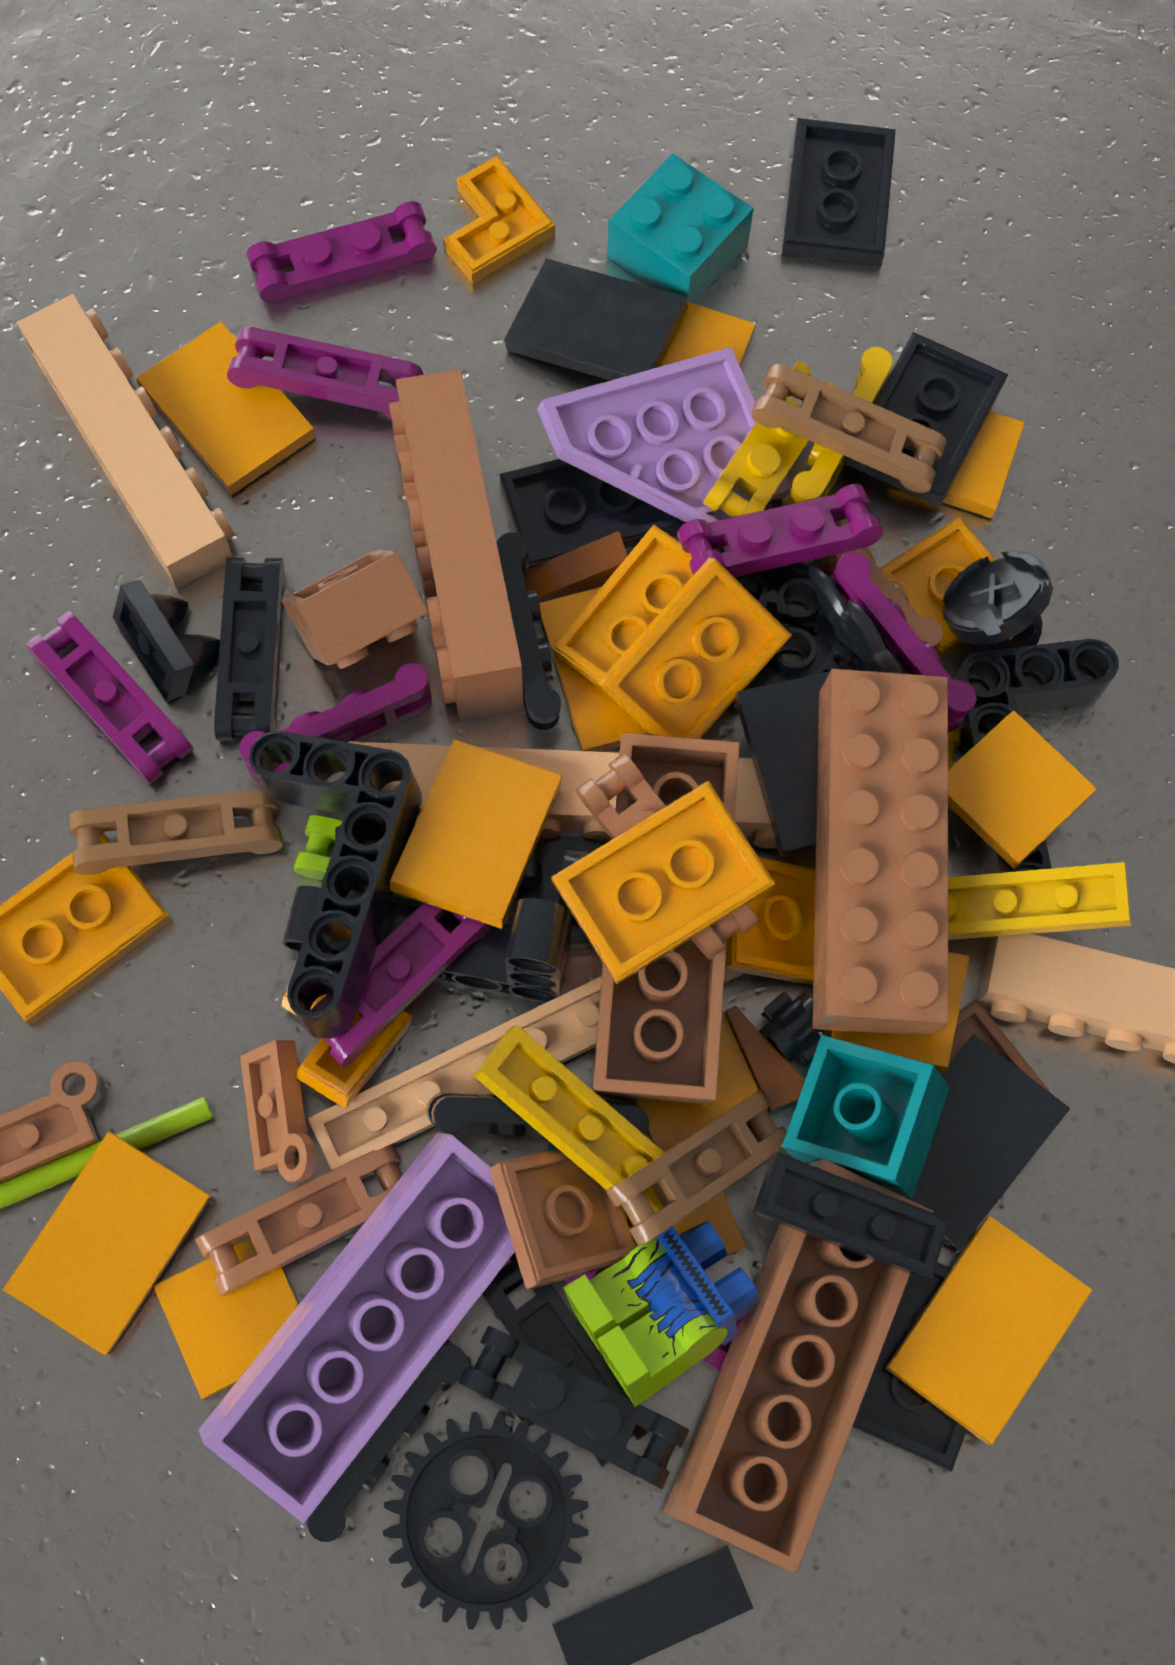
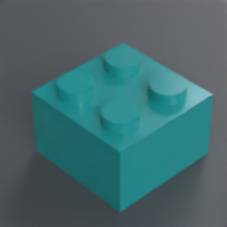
M672 153L609 219L607 257L649 287L686 296L688 302L695 304L748 246L754 208Z
M821 1035L782 1148L794 1159L804 1163L825 1159L907 1199L913 1200L950 1087L932 1064Z

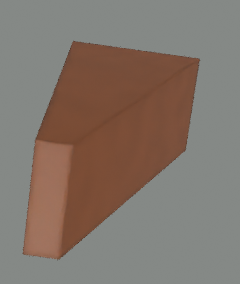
M615 532L527 569L524 577L526 590L536 589L539 603L602 587L627 557L620 532Z
M736 1006L727 1009L725 1015L758 1089L762 1091L770 1104L767 1108L770 1113L769 1115H774L797 1105L805 1080Z

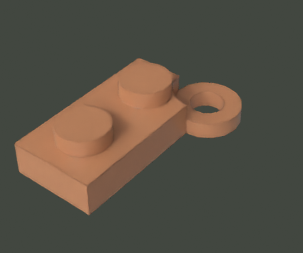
M274 1040L240 1055L255 1172L279 1170L283 1179L288 1182H304L314 1172L316 1149L314 1142L309 1136L305 1120L301 1083L296 1078L299 1066L295 1040ZM296 1153H299V1163L296 1167Z
M80 1061L64 1063L56 1069L51 1077V1094L0 1115V1183L99 1141L88 1111L85 1109L86 1106L95 1100L100 1088L99 1076L92 1067ZM73 1075H82L85 1079L84 1090L75 1096L67 1095L65 1083L68 1078Z

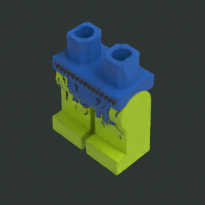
M709 1221L692 1227L680 1235L671 1226L658 1235L657 1238L637 1246L624 1259L588 1280L584 1274L563 1287L574 1314L600 1354H603L607 1365L635 1407L707 1357L720 1344L724 1346L739 1336L736 1321L743 1318L760 1302L757 1288L740 1267L714 1284L704 1270L727 1256L724 1243Z

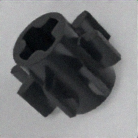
M783 991L763 1008L764 1012L761 1013V1016L768 1023L759 1031L788 1063L798 1056L805 1065H808L813 1060L821 1035H824L823 1033L827 1030L813 1029V998L810 995L802 993L793 1001Z

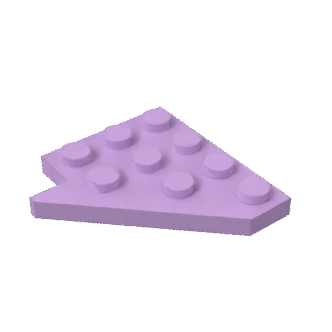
M732 347L543 399L540 402L537 411L557 458L686 523L695 519H702L711 523L733 518L720 508L715 512L702 503L756 422L752 417L755 400ZM787 475L769 502L784 498L791 491V484ZM735 486L732 488V491L746 501L750 499L748 495Z

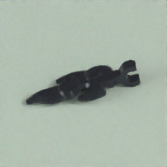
M814 565L809 566L807 571L814 584L818 600L826 617L833 625L840 641L857 653L856 655L853 652L850 660L852 670L905 674L898 658L892 651L886 648L884 640L872 619L855 601H846L837 585L825 573Z

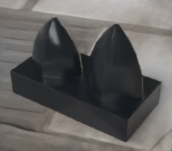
M139 579L120 585L112 618L167 702L184 696L190 678L203 672L219 657L220 639L201 634L176 636L173 630L183 621L188 610V602L170 595L149 594Z

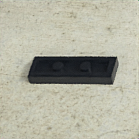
M779 1152L771 1155L753 1210V1214L924 1280L933 1279L950 1221L948 1218Z
M725 1545L552 1623L567 1665H631L754 1608L729 1547Z

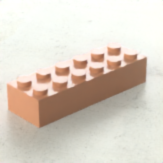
M461 369L396 379L399 401L390 402L389 408L445 704L456 702L459 721L524 710L522 664Z
M831 669L819 692L813 1029L932 1036L948 1024V677Z
M621 733L619 756L624 753L633 761L645 781L666 806L709 781L735 821L740 742ZM625 789L616 795L615 810L618 814L635 803ZM690 939L619 984H616L604 963L602 964L592 1089L596 1094L605 1097L711 1105L716 1101L727 939L723 942L725 949L711 960Z
M825 1159L807 1163L932 1213L934 1212ZM779 1224L755 1283L760 1302L741 1319L737 1329L739 1336L731 1342L663 1513L797 1574L910 1274Z

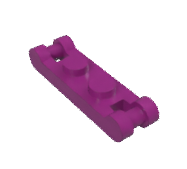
M415 201L405 202L399 205L392 213L278 244L268 241L253 244L247 250V258L252 271L259 275L256 280V286L261 299L270 303L278 302L430 259L435 255L437 247L431 232L426 231L424 228L427 219L421 204ZM406 235L404 241L393 244L392 238ZM292 266L294 270L288 273H283L279 271V269H283Z
M243 327L239 330L235 344L238 356H234L231 359L227 372L228 380L241 388L249 389L254 388L256 385L384 412L390 419L389 403L399 401L396 379L424 375L421 367L410 361L256 327ZM265 356H267V357H272L273 360H272V361H268V360H264V359H262V358L265 357ZM379 381L390 383L393 388L379 385Z
M851 484L840 489L835 495L711 523H708L706 520L695 519L682 525L677 535L682 549L692 556L689 566L693 575L708 558H715L733 577H738L865 548L873 545L882 537L883 529L878 518L873 514H869L867 510L870 501L864 487L859 484ZM848 520V525L837 527L835 521ZM723 547L725 553H720L713 549Z
M858 552L845 553L839 559L830 579L837 585L846 601H855L872 619L884 640L886 648L892 651L898 658L905 674L948 677V733L956 730L976 703L977 698L974 688L962 680L954 681L941 665L940 657L933 646L926 641L920 640L907 624L901 607L894 600L886 598L869 577L871 567L868 559Z
M68 611L56 620L59 626L43 638L39 634L36 635L25 645L36 660L55 678L127 758L148 784H152L163 775L162 767L175 757L180 760L183 759L194 749L172 721L71 611ZM72 643L78 646L63 659L58 655ZM154 730L161 740L145 752L138 742Z
M418 663L404 664L396 672L395 680L373 690L360 689L347 695L341 704L321 713L318 711L304 713L294 719L289 727L280 731L348 743L349 741L361 742L420 716L429 710L432 705V694L429 687L428 673ZM260 731L250 732L245 735L240 741L239 746L240 754L246 763L247 770L250 776L257 782L260 781L251 768L249 753L254 742L263 734H266ZM290 762L279 765L274 772L284 770L289 766Z
M423 903L377 946L356 1012L361 1019L342 1035L332 1039L323 1038L332 1047L330 1055L342 1067L352 1063L375 1036L472 943L481 939L492 928V925ZM449 912L460 922L451 933L438 922L443 915ZM327 994L310 1012H318L325 1009L331 1003L334 994Z

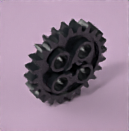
M820 558L815 559L808 566L799 562L734 577L792 635L744 690L831 671V669H841L840 666H849L853 652L840 641L833 625L826 617L818 600L814 584L807 571V568L811 565L820 569L822 563ZM799 601L804 603L809 610L806 612L792 611L787 607L786 603ZM812 630L816 635L812 636L808 631ZM794 650L799 652L805 660L798 663L789 662L781 656L780 652ZM734 700V701H733V708L737 709V706H736V703H735V700Z
M472 1412L469 1431L463 1433L455 1421L450 1418L446 1420L447 1440L441 1442L436 1436L426 1432L423 1436L429 1453L425 1457L411 1451L405 1453V1458L414 1469L411 1477L392 1475L391 1481L405 1492L403 1499L384 1502L383 1508L400 1515V1523L383 1530V1536L400 1538L403 1545L401 1549L389 1558L390 1564L409 1562L412 1570L401 1583L403 1589L413 1586L420 1581L426 1586L419 1603L422 1609L430 1605L437 1597L445 1601L442 1611L443 1622L447 1623L459 1607L466 1609L467 1627L473 1630L480 1613L489 1611L491 1622L495 1630L501 1629L504 1609L511 1607L515 1615L523 1623L527 1621L526 1600L533 1597L545 1608L550 1606L549 1596L544 1587L549 1581L563 1588L568 1587L569 1581L559 1569L562 1561L578 1564L582 1561V1557L568 1546L570 1538L586 1537L589 1532L583 1526L572 1523V1514L581 1512L589 1507L588 1501L570 1499L568 1491L582 1481L581 1475L562 1477L559 1469L568 1459V1452L564 1451L549 1458L545 1450L550 1442L551 1434L548 1432L544 1433L534 1443L527 1440L529 1420L525 1418L518 1424L513 1433L506 1431V1420L503 1412L497 1413L491 1429H484L478 1412ZM471 1455L481 1459L488 1471L487 1483L484 1488L472 1495L458 1490L453 1481V1470L457 1462L463 1457ZM509 1463L513 1470L496 1509V1515L504 1520L503 1528L501 1531L491 1529L486 1534L472 1572L469 1575H464L460 1571V1566L477 1528V1522L469 1517L472 1507L483 1508L486 1505L502 1464ZM520 1482H536L543 1488L546 1494V1507L542 1514L535 1519H521L511 1509V1492ZM438 1518L452 1519L459 1525L462 1531L461 1546L453 1555H438L428 1544L427 1535L429 1527ZM502 1543L514 1547L518 1551L522 1562L518 1575L512 1580L505 1582L492 1578L485 1566V1558L489 1549L494 1545Z

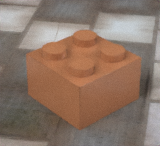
M380 549L364 555L281 599L311 657L328 666L337 663L339 669L350 666L369 654L366 646L380 638L386 637L388 642H392L410 634L418 628L415 619L428 613L398 552Z

